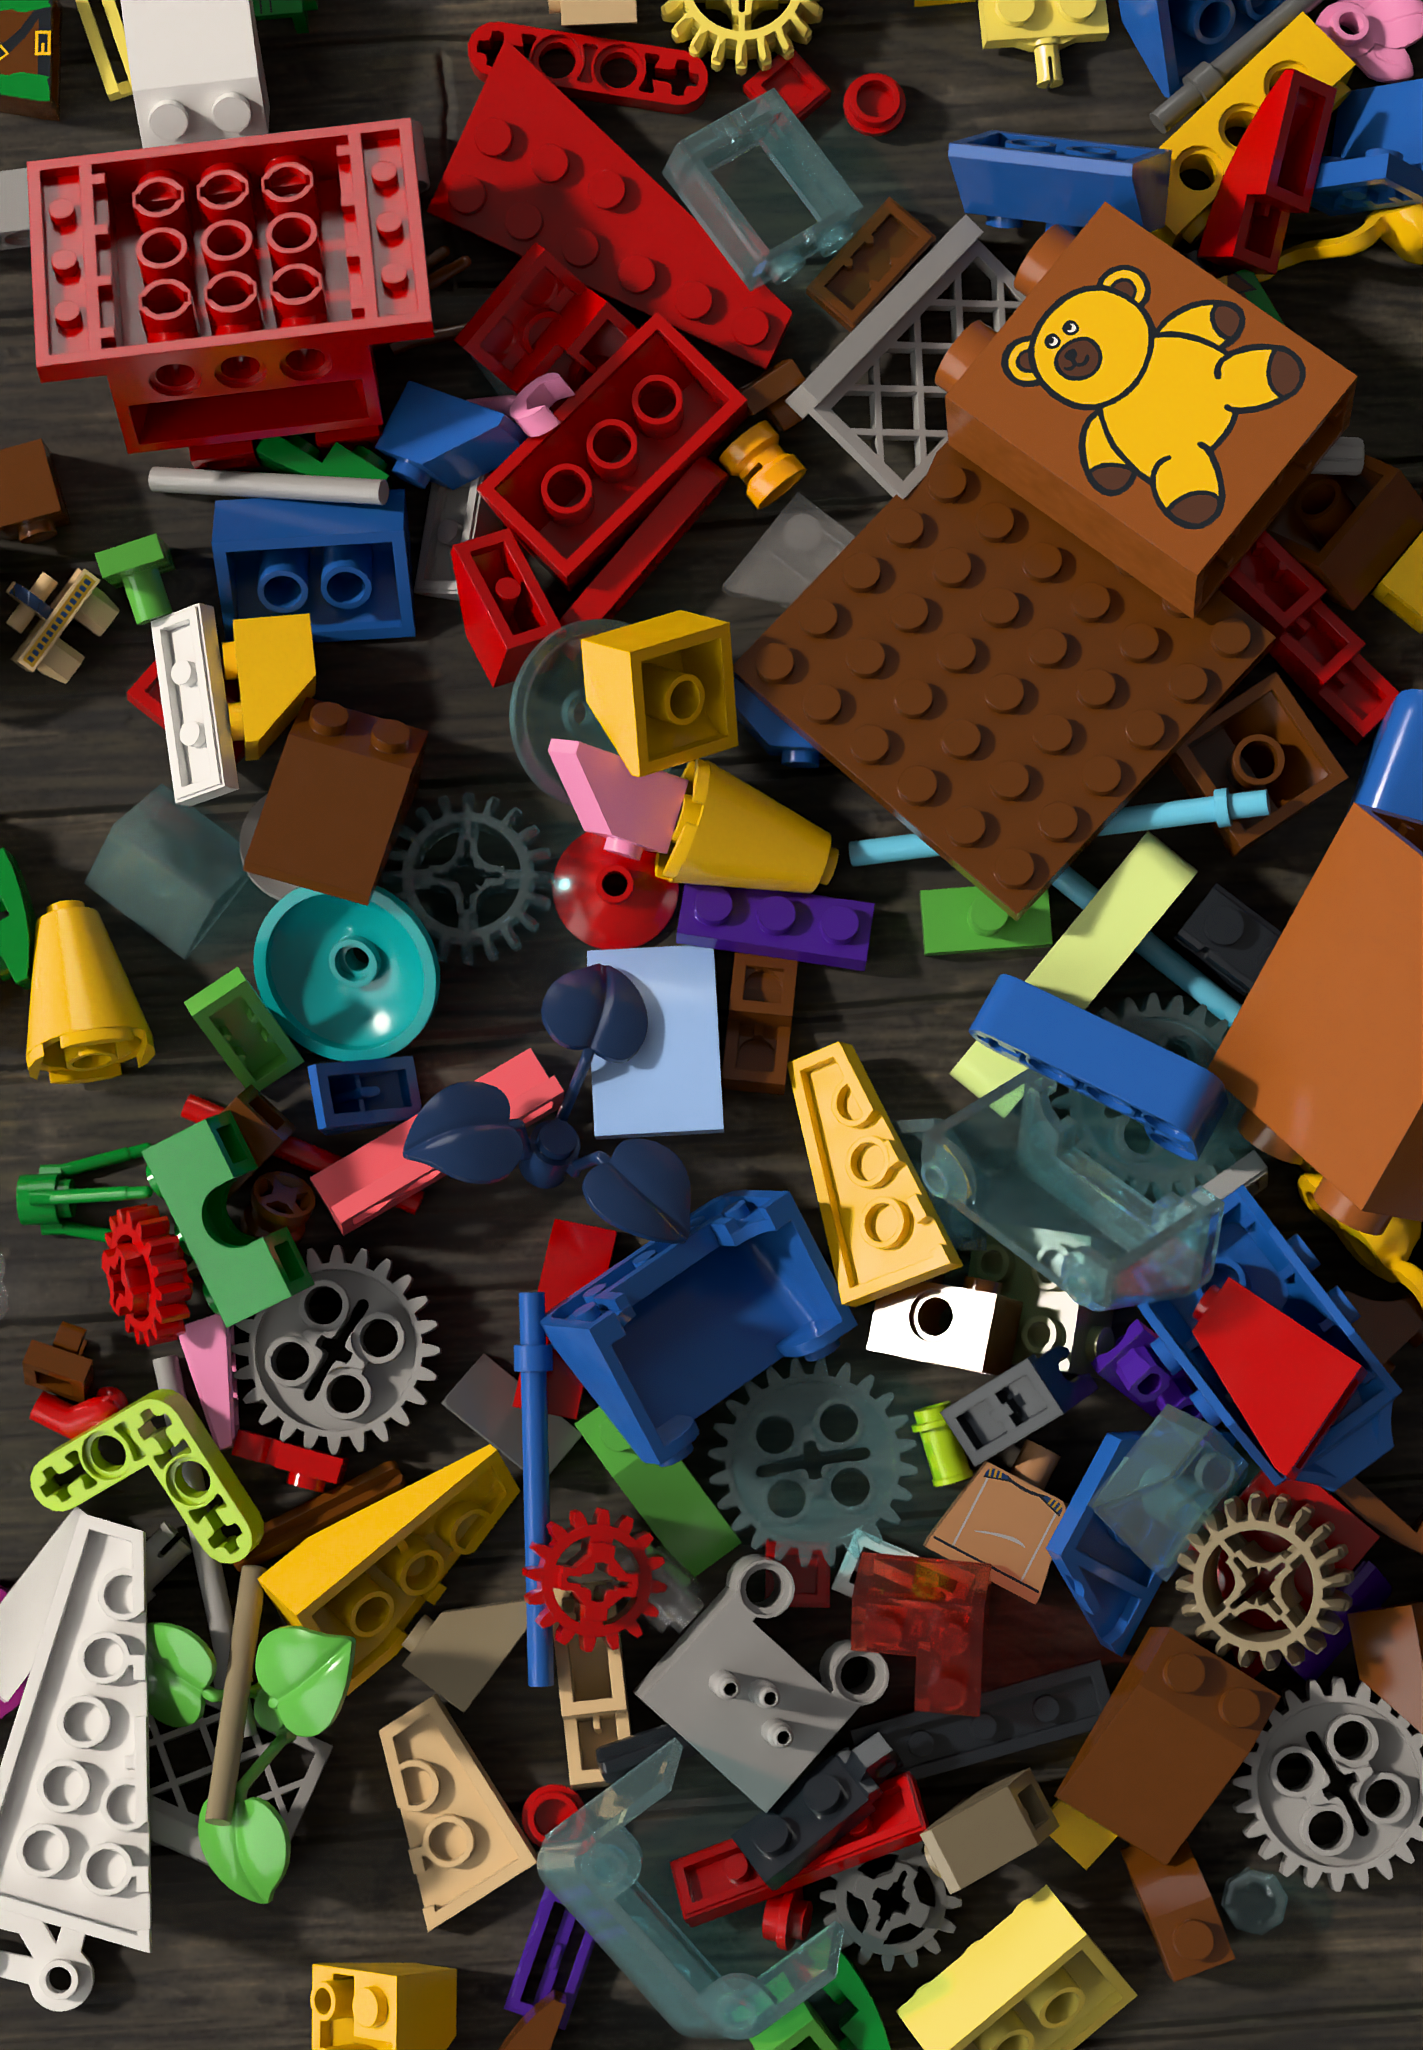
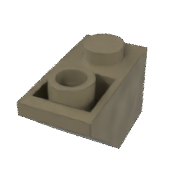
M1029 1767L966 1796L924 1830L920 1836L925 1844L924 1852L929 1867L936 1876L943 1879L949 1893L952 1894L1038 1846L1060 1825Z

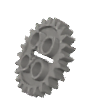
M334 1245L329 1263H323L316 1249L310 1248L307 1249V1269L315 1285L256 1313L254 1320L244 1319L234 1324L241 1330L250 1333L249 1342L231 1346V1352L248 1356L249 1365L236 1371L234 1379H253L256 1387L248 1392L243 1401L245 1404L265 1401L268 1406L258 1421L261 1425L272 1423L278 1418L284 1421L280 1432V1440L287 1442L298 1430L304 1432V1448L314 1450L322 1436L327 1437L331 1455H339L344 1437L350 1436L358 1452L366 1451V1432L372 1430L383 1442H388L391 1440L387 1421L393 1418L398 1423L409 1426L412 1421L404 1405L408 1401L420 1405L428 1403V1399L416 1386L419 1380H438L439 1375L424 1367L423 1364L424 1358L442 1354V1348L425 1344L423 1335L437 1329L439 1323L433 1320H419L417 1313L424 1309L430 1300L427 1296L416 1297L410 1300L406 1297L405 1294L414 1281L411 1275L408 1274L401 1277L394 1283L388 1280L392 1272L393 1261L386 1258L373 1271L369 1269L370 1257L369 1251L361 1248L353 1263L349 1264L346 1263L345 1252L340 1245ZM322 1288H333L342 1299V1310L339 1317L329 1324H319L312 1318L309 1311L311 1297ZM362 1299L367 1300L369 1308L353 1332H351L345 1344L347 1350L353 1353L348 1363L343 1361L334 1362L315 1399L312 1401L305 1398V1391L328 1358L329 1353L321 1347L323 1340L326 1337L338 1339L344 1332L357 1303ZM378 1320L389 1321L398 1333V1342L395 1349L384 1357L373 1356L367 1351L364 1344L366 1329ZM290 1343L300 1344L306 1349L309 1356L307 1371L296 1380L284 1378L279 1373L276 1363L279 1351ZM351 1375L362 1383L365 1397L362 1405L357 1410L345 1413L334 1406L331 1399V1391L338 1379Z
M1333 1676L1328 1694H1323L1316 1680L1310 1678L1306 1680L1305 1699L1300 1700L1287 1688L1281 1690L1285 1709L1280 1713L1274 1709L1267 1720V1726L1264 1730L1262 1729L1253 1750L1250 1751L1243 1761L1249 1765L1248 1772L1233 1775L1230 1779L1233 1785L1248 1789V1796L1233 1803V1809L1239 1813L1254 1814L1255 1818L1243 1828L1242 1832L1247 1838L1266 1835L1267 1838L1258 1852L1264 1860L1270 1859L1280 1852L1284 1853L1279 1872L1284 1876L1289 1877L1300 1865H1303L1304 1884L1308 1887L1314 1888L1322 1872L1327 1873L1330 1887L1335 1892H1341L1345 1874L1350 1873L1360 1888L1367 1889L1369 1883L1368 1869L1375 1867L1381 1875L1390 1880L1393 1878V1872L1389 1859L1396 1855L1412 1864L1415 1859L1406 1843L1410 1838L1423 1842V1828L1419 1826L1420 1820L1423 1817V1754H1421L1419 1749L1423 1746V1735L1418 1730L1409 1732L1407 1728L1410 1723L1398 1712L1392 1715L1390 1713L1392 1707L1380 1696L1373 1703L1370 1702L1371 1689L1362 1680L1357 1683L1352 1695H1347L1346 1685L1342 1677ZM1357 1721L1362 1726L1365 1734L1364 1744L1356 1754L1340 1756L1334 1746V1734L1343 1723ZM1314 1731L1317 1734L1331 1766L1344 1775H1351V1778L1344 1783V1789L1368 1827V1832L1362 1836L1357 1833L1342 1800L1331 1792L1323 1793L1322 1789L1330 1784V1779L1306 1741V1734L1308 1732ZM1302 1753L1308 1763V1774L1305 1780L1300 1785L1292 1788L1283 1787L1277 1777V1766L1280 1760L1287 1754ZM1381 1779L1391 1780L1397 1792L1393 1807L1387 1812L1380 1814L1372 1813L1366 1804V1793L1369 1787L1375 1781ZM1323 1811H1334L1340 1821V1831L1337 1837L1331 1843L1325 1845L1314 1844L1309 1835V1824L1312 1818Z

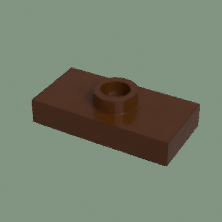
M889 196L807 286L806 294L851 333L933 247L937 237Z

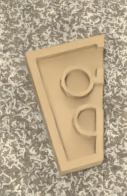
M437 1693L379 1730L397 1807L401 1810L410 1846L408 1852L413 1873L417 1875L424 1904L422 1910L429 1932L530 1868L540 1858Z

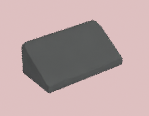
M483 1353L441 1404L523 1470L522 1409L512 1407L518 1381ZM548 1414L549 1476L582 1436L579 1430L563 1417Z

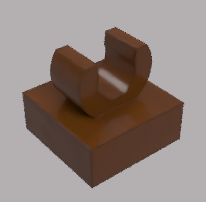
M793 359L781 360L738 389L748 400L747 416H753L764 409L770 422L778 432L781 430L785 432L803 420L785 402L790 396L789 391L805 381L804 376Z
M62 1321L52 1346L32 1339L22 1361L25 1384L79 1403L87 1400L94 1384L93 1360L83 1357L88 1341L84 1340L87 1329Z

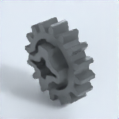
M923 1841L889 1853L896 1854V1856H894L888 1867L869 1872L859 1868L864 1864L862 1863L831 1875L832 1878L837 1880L836 1885L820 1889V1899L835 1903L836 1906L835 1909L830 1910L823 1916L825 1926L842 1925L844 1929L836 1939V1945L841 1950L854 1942L859 1945L857 1962L864 1966L870 1960L872 1954L875 1953L881 1955L884 1971H891L895 1956L904 1954L907 1963L911 1968L918 1966L916 1950L924 1946L935 1955L941 1951L934 1937L938 1930L954 1933L956 1925L949 1917L945 1916L946 1909L961 1907L962 1899L956 1894L946 1892V1885L943 1879L936 1876L927 1863L925 1852L921 1850ZM919 1866L927 1872L932 1881L934 1889L933 1904L916 1893L913 1882L918 1873ZM900 1877L902 1882L900 1891L907 1903L903 1908L898 1905H892L888 1913H884L879 1922L881 1905L879 1898L874 1892L877 1888L888 1890L893 1882H897ZM847 1891L865 1903L868 1914L863 1922L862 1929L854 1923L849 1914L846 1898ZM911 1923L920 1928L917 1932L904 1939L886 1941L890 1931L897 1927Z

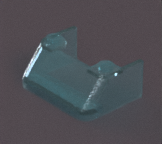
M674 1737L552 1829L545 1836L537 1857V1870L544 1884L678 2033L690 2038L745 2040L760 2034L836 1978L844 1929L835 1920L757 1978L745 1973H730L721 1976L641 1886L637 1879L643 1864L642 1849L625 1825L671 1792L683 1746Z

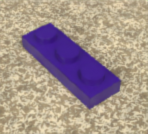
M685 884L676 943L865 971L875 904L807 893Z

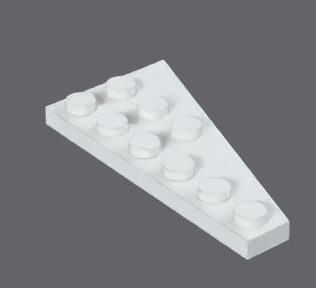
M81 1513L0 1766V1909L143 1952L152 1953L146 1533Z

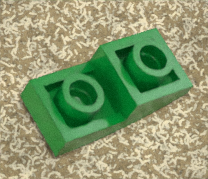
M297 434L288 435L286 439L280 436L263 438L255 450L262 465L276 473L385 479L388 482L389 490H394L390 476L384 472L388 464L375 453L361 445H356L351 452L336 442L323 462L318 461L322 454L321 451Z
M1 848L0 913L7 910L10 916L0 920V978L4 982L13 978L18 986L28 990L31 988L36 917L24 876L14 855L5 848Z
M833 1936L830 1937L813 1953L815 1963L821 1968L813 1977L839 2006L847 1999L854 2005L838 2020L840 2030L846 2035L839 2042L840 2047L843 2050H891L884 2023L872 1993L844 1949L840 1950Z

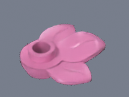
M1336 0V2L1322 10L1315 24L1368 78L1377 82L1396 83L1413 77V65L1405 48L1423 38V1ZM1340 25L1346 26L1355 35L1345 33L1340 28Z

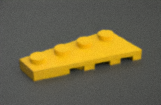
M838 1041L788 1062L787 1067L842 1305L857 1307L962 1267L963 1264L853 1045Z

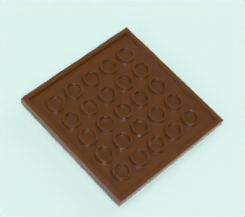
M947 441L936 452L927 475L904 499L895 495L733 664V675L773 713L1015 921H1018L1275 646L1276 637L1219 589H1217L1194 619L1190 618L948 445Z

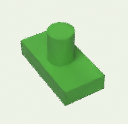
M156 533L94 553L102 578L116 589L124 586L137 625L147 624L173 613L160 574L175 570L176 567L168 544Z
M976 886L920 891L924 956L1051 947L1053 944L1048 889L1018 921H1015Z
M236 967L184 1002L193 1019L245 1089L252 1084L260 1092L305 1062L293 1042L239 967Z

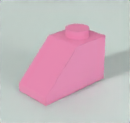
M551 738L548 748L549 755L583 830L606 838L603 849L623 857L640 860L643 850L667 854L689 780L664 771L636 777L631 775L619 755L579 741Z

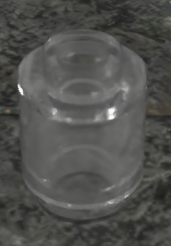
M650 1544L644 1550L646 1555L657 1554L664 1557L665 1561L664 1565L652 1571V1578L667 1584L665 1592L650 1593L648 1602L659 1610L657 1618L642 1613L641 1615L661 1634L670 1625L677 1632L681 1633L706 1606L697 1597L705 1586L661 1544L657 1548ZM628 1554L621 1561L620 1566L623 1569L635 1571L633 1561ZM612 1578L616 1583H619V1582H620V1581H618V1580ZM623 1597V1598H624L627 1602H629V1600H630L631 1597Z

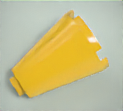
M696 759V761L693 760L687 764L681 778L687 779L689 782L667 854L658 852L656 854V877L673 883L808 894L813 893L819 883L828 885L834 874L839 855L838 849L831 847V834L709 760Z
M65 900L51 904L46 909L47 913L39 917L35 925L26 1063L30 1077L37 1080L41 1070L49 1072L50 1083L79 1084L122 1075L120 1063L137 1057L138 1068L142 1067L156 1055L154 1037L99 912L93 908L85 907L84 903L79 900Z

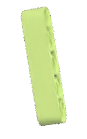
M1147 831L1025 982L1085 1010L1198 871L1152 833ZM976 1040L949 1074L999 1114L1034 1071L996 1053Z

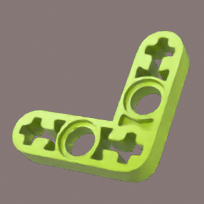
M159 1389L150 1392L57 1447L34 1466L30 1476L31 1489L36 1499L43 1506L53 1511L64 1512L75 1508L149 1465L202 1549L212 1559L228 1564L239 1562L261 1542L264 1534V1522L260 1512L207 1429L183 1395L171 1389ZM166 1414L172 1424L157 1430L153 1426L151 1419L155 1415L161 1416ZM100 1436H112L122 1443L126 1451V1460L123 1465H113L101 1456L98 1449ZM185 1440L188 1446L173 1458L168 1450ZM81 1461L86 1472L75 1479L70 1485L64 1484L59 1486L54 1476L57 1473L61 1474L68 1471ZM184 1462H197L208 1471L210 1476L209 1490L198 1491L191 1488L185 1482L182 1475ZM220 1495L224 1502L207 1512L205 1506L216 1496ZM236 1523L242 1533L238 1537L233 1535L226 1538L220 1528L224 1524L229 1526Z

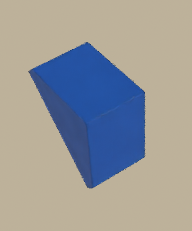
M413 1056L320 1063L307 1066L318 1130L326 1136L403 1123L417 1115L422 1109Z

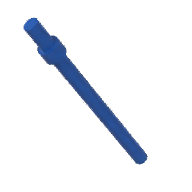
M519 1292L520 1344L513 1345L514 1371L521 1372L525 1567L538 1566L541 1558L529 1548L532 1541L546 1546L551 1542V1536L546 1527V1524L550 1522L547 1371L553 1370V1346L546 1343V1333L540 1324V1321L545 1317V1292ZM526 1577V1593H528L530 1590L537 1588V1581ZM526 1603L528 1686H553V1625L544 1629L538 1626L535 1619L544 1609L543 1604L530 1605Z

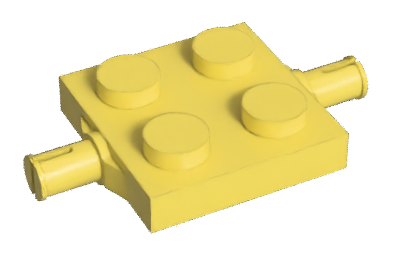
M978 0L983 49L1014 47L1027 52H1034L1038 88L1046 89L1049 82L1050 88L1063 84L1059 50L1074 43L1105 41L1110 33L1106 0Z

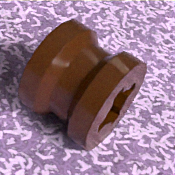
M276 1171L267 1172L259 1176L251 1191V1203L248 1204L241 1218L242 1232L253 1237H264L287 1226L296 1246H298L305 1233V1222L309 1219L315 1207V1194L312 1188L303 1179L291 1173Z

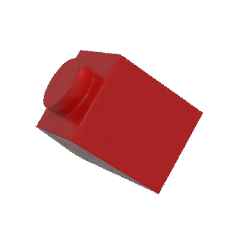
M510 528L454 544L451 549V557L466 637L492 687L496 688L549 671L564 630Z

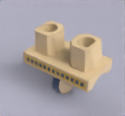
M77 568L50 606L45 601L58 585V582L49 575L42 572L29 591L13 581L6 590V593L20 604L6 623L22 634L35 615L40 620L10 660L25 671L34 672L36 669L40 673L66 684L85 658L59 638L72 619L76 620L93 634L100 637L120 611L110 598L96 587L101 580L88 570Z

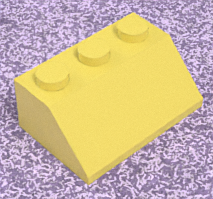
M1046 1884L1031 1898L1022 1901L1012 1914L981 1940L972 1943L962 1956L931 1982L918 1988L913 1997L898 2008L896 2012L924 2050H1074L1138 1995Z

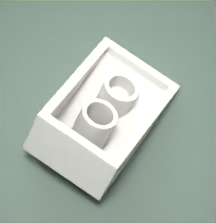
M120 0L132 92L143 148L269 134L270 105L252 0Z

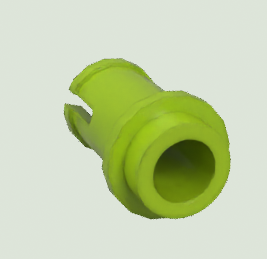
M950 1401L929 1405L913 1412L916 1423L911 1425L913 1433H920L933 1477L932 1483L935 1487L956 1483L973 1476L965 1450L940 1413L951 1405Z

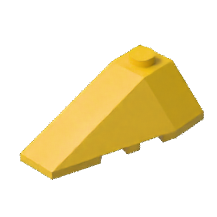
M489 1444L307 1537L257 1578V1580L287 1625L302 1626L326 1634L346 1635L356 1638L355 1658L347 1692L348 1696L398 1654L403 1647L402 1643L408 1636L404 1629L426 1601L435 1605L447 1589L441 1583L442 1579L461 1554L466 1555L476 1551L519 1494L520 1489L498 1450Z

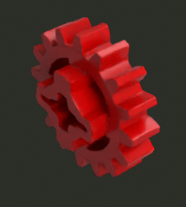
M146 1203L116 1210L117 1215L110 1216L109 1218L112 1232L105 1233V1240L110 1249L103 1250L102 1269L106 1274L110 1290L109 1303L118 1316L125 1315V1330L127 1333H135L137 1344L146 1343L147 1347L178 1340L177 1335L185 1334L186 1332L183 1319L190 1318V1311L185 1301L191 1300L193 1293V1282L188 1276L184 1251L179 1246L180 1240L178 1235L169 1234V1218L167 1216L160 1217L158 1206L156 1205L148 1206Z
M597 1507L593 1514L592 1522H587L583 1513L574 1509L569 1514L571 1527L564 1529L557 1523L550 1521L546 1524V1527L552 1537V1541L547 1546L532 1541L529 1546L541 1558L538 1566L522 1568V1575L537 1581V1588L523 1595L524 1600L530 1605L543 1604L544 1609L539 1613L535 1622L543 1629L557 1622L559 1626L556 1630L555 1640L561 1644H568L575 1634H579L580 1649L585 1652L593 1651L597 1637H602L608 1648L616 1650L619 1649L618 1632L625 1630L636 1638L643 1634L640 1625L636 1621L641 1613L657 1618L659 1610L648 1600L650 1593L666 1591L667 1584L652 1578V1571L665 1564L664 1557L657 1554L646 1555L644 1550L654 1539L649 1532L642 1531L634 1536L629 1535L633 1528V1518L622 1514L614 1525L611 1526L608 1509ZM582 1539L581 1550L565 1563L557 1562L565 1549ZM613 1539L618 1541L627 1550L633 1561L635 1571L623 1569L614 1558L615 1546L613 1545ZM595 1563H597L598 1570L620 1582H607L606 1585H596L592 1596L590 1589L568 1577H582V1574H591L595 1569ZM553 1588L567 1591L574 1599L573 1612L576 1614L575 1620L570 1618L561 1609L555 1598ZM623 1597H631L627 1605L618 1614L607 1620L610 1607Z

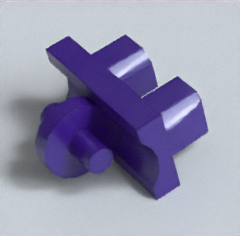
M1136 1319L1128 1327L1126 1334L1118 1338L1115 1348L1107 1353L1098 1355L1091 1364L1097 1374L1164 1427L1169 1429L1172 1426L1181 1434L1187 1433L1203 1418L1189 1398L1198 1388L1184 1369L1174 1376L1150 1346L1159 1336Z

